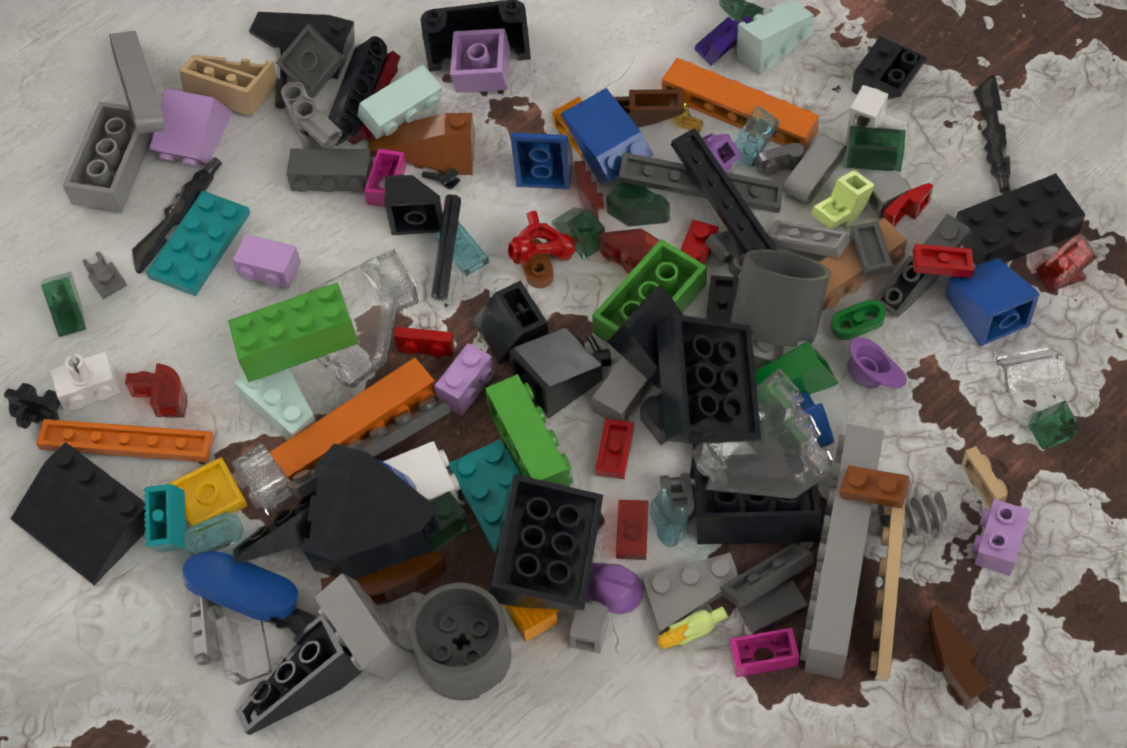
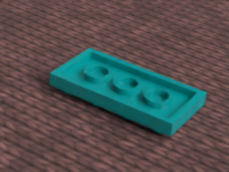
M202 190L146 272L149 279L196 296L251 214L249 207Z
M501 439L450 462L448 466L450 473L455 474L461 489L460 491L494 555L507 490L513 475H520Z

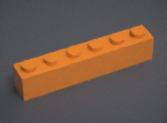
M676 58L662 78V89H682L684 106L781 146L799 143L803 145L805 153L818 132L819 115L812 111L790 104L786 100L775 98L761 90L743 85L739 81L731 80L714 71L696 66L692 62Z
M414 357L270 451L269 454L274 466L287 483L294 480L293 477L297 473L307 469L310 471L314 469L318 461L334 443L346 446L357 440L363 441L370 437L369 433L372 430L381 426L387 427L395 422L394 418L405 412L411 413L418 409V405L424 400L436 397L435 380Z

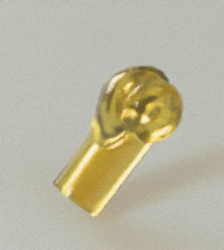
M683 100L684 113L674 117L676 124L688 130L696 128L698 133H700L704 121L692 117L688 107L690 106L688 102Z

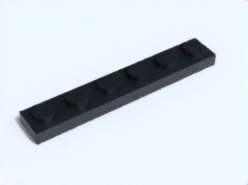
M696 128L673 139L670 145L743 253L746 254L749 251L759 249L778 250Z

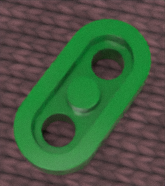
M865 300L840 310L832 317L831 332L838 339L850 340L878 329L885 321L886 309L877 300ZM867 316H872L875 319H868ZM847 326L849 329H843L841 327Z

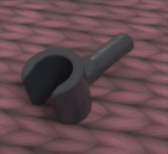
M452 168L444 175L426 171L422 172V178L441 182L449 190L453 189L461 181L459 178H456L458 172Z
M591 333L588 334L586 338L593 352L602 361L603 367L611 366L610 348L600 350V346Z

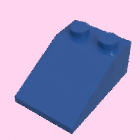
M607 88L561 113L599 185L619 176L623 152L646 157L654 156L641 131Z
M511 133L510 139L517 187L570 189L573 156L572 146L567 135Z

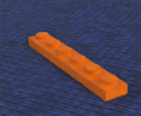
M43 419L36 445L39 450L56 451L66 442L80 453L208 463L214 435L212 431Z

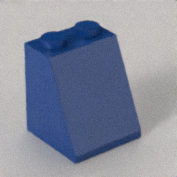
M999 258L978 264L974 268L971 278L951 276L948 279L945 291L946 298L980 347L1030 326L1040 295L1033 286Z

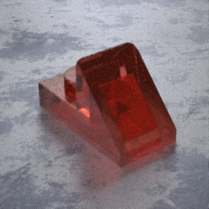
M1077 234L1035 270L1050 292H1054L1085 280L1087 277L1083 269L1097 259L1098 256L1085 236Z

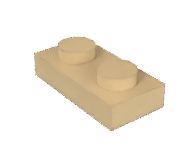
M976 446L966 450L961 465L989 509H991L994 499L1005 502L1008 496L1006 485L994 475L987 456L981 455Z

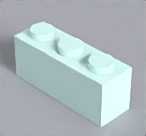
M422 64L360 102L358 117L376 139L383 135L389 136L397 130L399 125L404 122H412L426 108L428 110L434 108L440 102L443 87Z

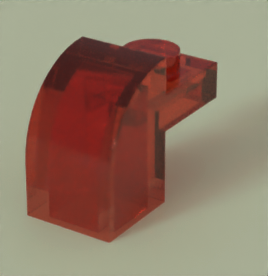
M157 363L155 373L147 371L126 373L125 385L131 396L150 397V405L156 417L185 418L188 400L187 393L179 375L173 368Z

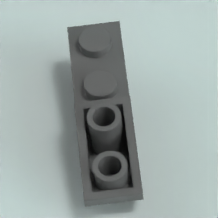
M947 213L924 244L960 248L971 234V230ZM909 256L875 300L881 302L886 310L898 318L931 287L940 275L914 273L913 257Z

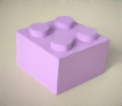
M505 29L453 32L450 76L456 93L508 89L510 45Z

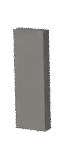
M776 220L767 231L768 236L776 247L839 258L852 241L851 235L848 232Z

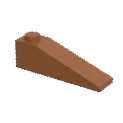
M444 113L414 120L409 123H402L389 136L383 135L376 139L372 134L369 138L368 149H370L371 156L376 157L378 149L404 152L406 162L414 164L416 168H432L443 175L450 168L456 170L458 175H473L475 144L472 113Z

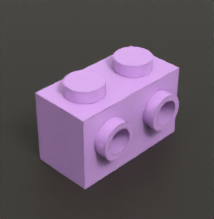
M247 234L244 235L232 260L237 275L247 281L256 280L264 282L272 287L280 286L288 289L301 263L296 246Z
M467 343L435 384L437 399L446 401L450 410L462 416L495 374L492 356Z
M996 499L993 500L990 510L984 508L979 526L985 527L982 536L976 534L971 552L977 554L974 565L1010 576L1017 559L1030 510Z

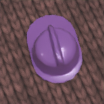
M857 337L850 342V357L847 362V369L855 381L868 388H877L880 385L889 388H901L906 385L907 378L903 370L887 356L878 344L864 337Z
M592 563L586 602H599L608 607L609 612L616 614L631 612L639 606L643 599L644 588L640 578L634 572L620 564Z

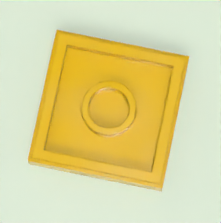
M222 457L168 483L185 490V517L194 534L248 506Z

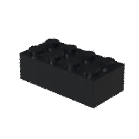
M1055 173L958 211L956 220L971 230V234L963 242L962 246L972 249L973 262L977 266L982 262H990L997 258L1003 263H1007L1078 235L1086 214Z

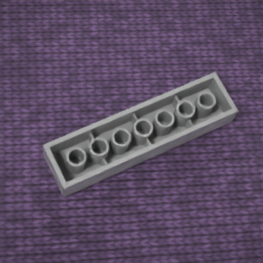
M847 424L846 435H839L800 660L806 661L804 669L806 673L842 679L872 503L841 498L839 490L848 465L878 470L884 430Z

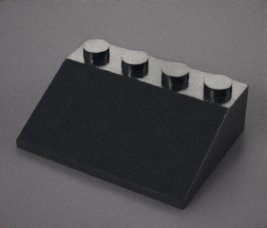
M678 314L657 325L665 441L695 444L761 440L751 326Z
M66 442L44 462L10 518L16 525L94 586L145 534L144 531L147 529L144 527L146 524L144 521L146 518L144 515L146 512L144 501Z
M814 454L694 457L697 544L821 541L822 512Z
M517 474L513 475L507 490L488 586V592L495 597L499 604L520 608L584 610L604 495Z

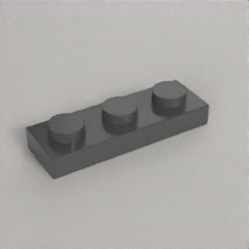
M793 542L721 586L722 595L739 608L749 605L761 595L777 588L779 584L794 575L800 574L805 568L815 563L812 552Z

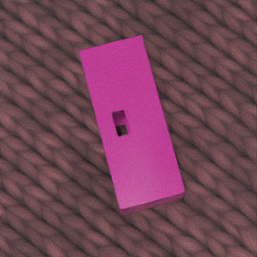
M378 149L364 190L367 204L385 207V189L380 188L379 183L385 179V176L404 175L407 166L404 152Z
M792 628L730 639L729 649L736 677L797 667L799 664L800 656ZM764 648L771 651L773 659L756 662L754 655L757 650Z

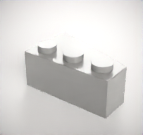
M342 573L314 597L321 607L318 609L319 614L327 623H332L336 629L334 636L341 645L348 647L352 653L350 660L360 671L366 670L390 681L416 658L412 649L409 650L400 645L396 639L399 632L394 626L390 628L387 626L378 613L381 610L357 580Z

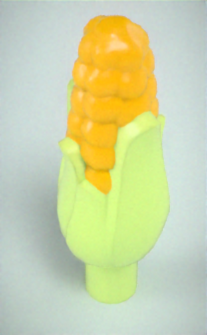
M723 607L709 613L707 610L697 611L680 622L669 625V630L658 637L657 644L662 649L671 648L678 644L683 647L690 641L709 634L715 628L714 624L728 618L727 613Z

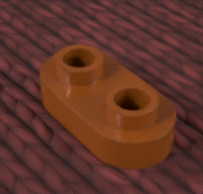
M538 239L531 240L534 244L542 243ZM548 254L534 255L529 262L520 264L527 282L532 287L545 288L553 282L554 271Z

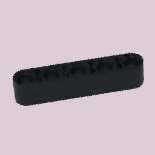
M378 36L369 38L353 51L328 119L342 131V136L334 146L342 144L358 133L362 122L358 117L360 102L372 95L387 55V46Z

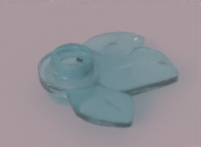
M663 487L657 493L656 498H651L649 510L651 519L657 527L659 540L666 547H675L684 539V530L687 527V508L676 507L669 487Z

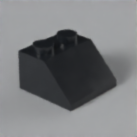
M413 175L385 176L384 204L391 234L440 233L443 216L440 195Z

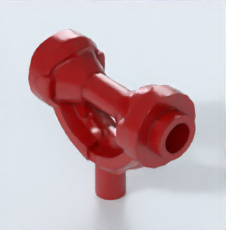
M530 211L526 214L529 225L508 244V256L517 265L525 264L531 260V257L539 254H550L557 257V260L568 261L575 253L574 240L567 233H560L547 223H540L537 211ZM541 238L546 239L548 243L534 244L531 240Z

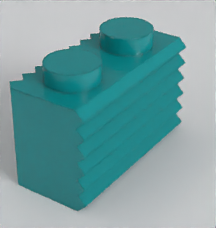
M173 484L145 487L143 490L146 492L144 494L146 498L144 501L146 504L144 507L146 510L144 513L146 516L144 527L147 529L144 533L147 535L144 538L147 541L144 544L161 552L186 549L185 490Z

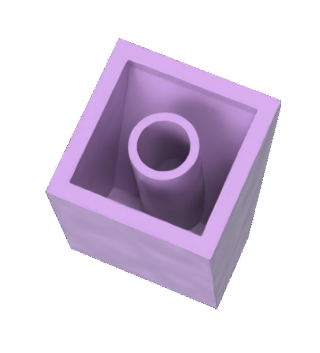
M165 88L160 106L164 130L154 132L150 150L157 153L158 158L164 161L173 162L175 158L183 160V164L192 167H198L199 163L208 165L231 118L232 111L214 97Z

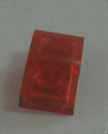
M574 161L576 187L580 201L588 215L593 220H599L598 209H604L603 193H597V182L591 181V171H586L585 161Z

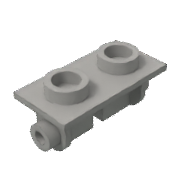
M200 597V604H195L193 610L190 611L192 634L198 635L202 633V636L193 639L194 659L198 661L199 665L209 664L211 658L224 663L226 662V641L223 635V612L221 606Z

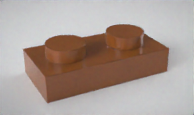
M848 465L839 492L841 498L902 509L910 485V479L908 475Z

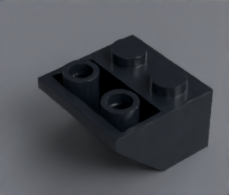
M880 36L855 69L852 92L858 95L861 87L865 85L888 93V99L900 97L925 64L927 57Z
M521 280L495 292L473 319L474 325L498 364L510 359L509 350L549 334L546 319Z

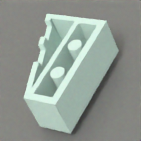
M786 0L769 9L770 13L765 16L761 14L755 15L754 21L748 24L744 21L738 24L737 59L758 75L762 74L766 69H771L777 60L783 55L789 54L795 45L801 40L807 39L813 31L814 14L794 0Z
M289 368L248 382L245 374H243L234 382L241 400L286 440H289L316 422L314 414Z

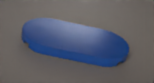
M217 551L201 552L191 556L183 565L184 585L189 591L250 618L270 621V617L278 616V619H282L292 614L296 609L298 590L289 579L247 561L237 564L230 554Z

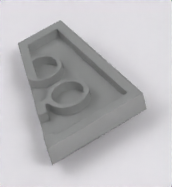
M731 553L642 576L643 586L659 635L667 632L669 625L685 619L705 604H711L723 596L720 587L738 576Z

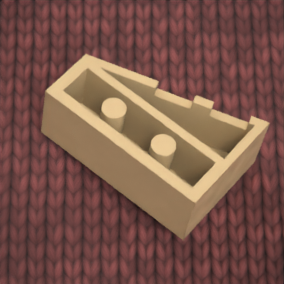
M192 55L179 70L183 92L214 97L230 110L252 116L273 91L277 80L274 61L268 60L265 61V64L250 63V59H241V62L226 61L225 57Z

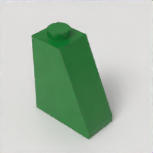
M809 341L755 371L758 402L761 401L768 409L779 406L781 401L805 391L810 395L839 384L827 360Z

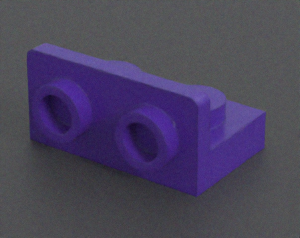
M748 15L740 22L737 19L733 21L730 17H727L695 45L694 50L712 66L737 44L738 24L743 21L748 24L753 20Z

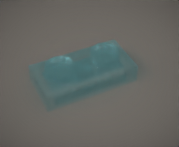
M755 106L734 142L742 155L738 160L747 167H754L755 157L764 150L780 123L778 119L762 107Z
M458 221L453 261L465 276H468L488 264L489 259ZM440 231L435 234L436 240L438 241V243H439Z

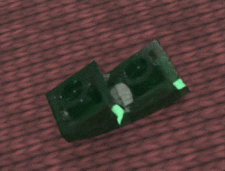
M719 0L721 8L734 20L737 19L739 22L747 15L752 20L757 14L763 16L764 8L754 3H749L745 0Z

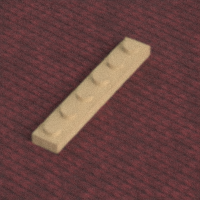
M906 497L902 509L884 506V515H889V527H883L881 545L887 546L886 558L880 557L878 576L884 577L883 589L877 588L875 607L881 608L880 620H874L873 639H878L877 652H871L870 671H875V680L888 681L891 672Z

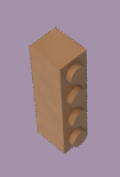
M884 218L878 223L893 265H896L905 256L907 239ZM853 241L849 243L839 258L827 256L819 262L831 272L822 311L835 307L840 299L848 293H855L870 278L873 280L879 276L864 278Z

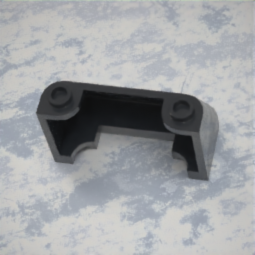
M503 0L436 8L424 12L421 16V30L429 72L442 70L443 60L447 57L451 59L454 31L505 29L510 50L517 54L518 61L531 60L524 4L518 0Z

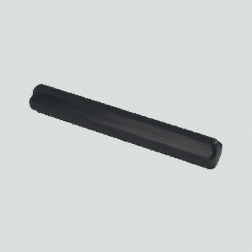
M455 194L446 195L431 291V297L439 301H444L448 297L461 198Z

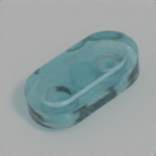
M223 513L189 528L184 534L183 543L188 553L192 556L201 552L218 551L239 541L243 535L244 528L237 515ZM227 529H233L231 533L224 534ZM205 541L204 545L196 546L198 542Z

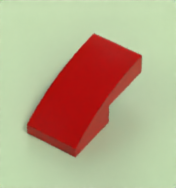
M926 183L904 193L885 209L883 219L885 218L894 228L905 215L916 219L930 203L934 185Z

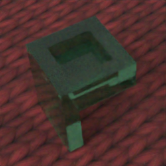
M1066 401L1034 413L1028 424L1042 449H1047L1074 438L1080 426Z

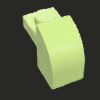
M852 170L837 179L831 196L815 205L811 215L829 229L833 230L840 225L846 228L861 214L870 199L875 185L857 171Z

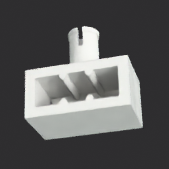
M863 85L850 108L846 142L871 151L882 130L904 138L909 127V121L887 114L888 93Z
M106 351L84 359L81 355L74 354L75 362L70 355L66 358L65 365L50 370L57 398L66 412L80 409L87 404L99 400L109 399L113 395L121 393L114 367Z

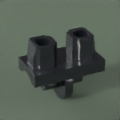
M22 383L17 390L8 388L4 393V397L9 401V413L11 417L16 418L17 426L26 429L32 422L38 424L39 421L43 422V419L60 420L57 410L61 403L57 398L56 391L48 389L40 397L37 396L36 388L27 383Z

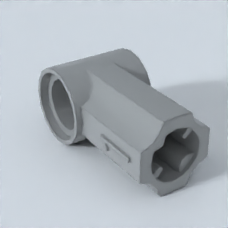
M303 97L296 100L293 105V112L298 129L311 135L324 149L332 148L336 145L342 136V131L317 108V104L313 99Z

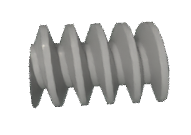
M940 492L935 493L934 499L930 494L923 496L922 501L919 497L911 498L910 503L906 500L902 538H907V530L911 528L915 536H918L920 526H923L925 532L929 534L931 533V524H935L938 531H943V522L946 521L947 510L944 498ZM878 505V515L882 529L883 527H889V515H884V505Z

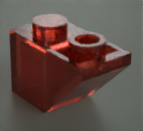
M642 228L603 232L599 235V249L605 259L618 263L630 274L658 243L659 239Z

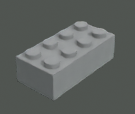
M99 102L62 185L72 205L122 212L154 132L136 134L128 106Z

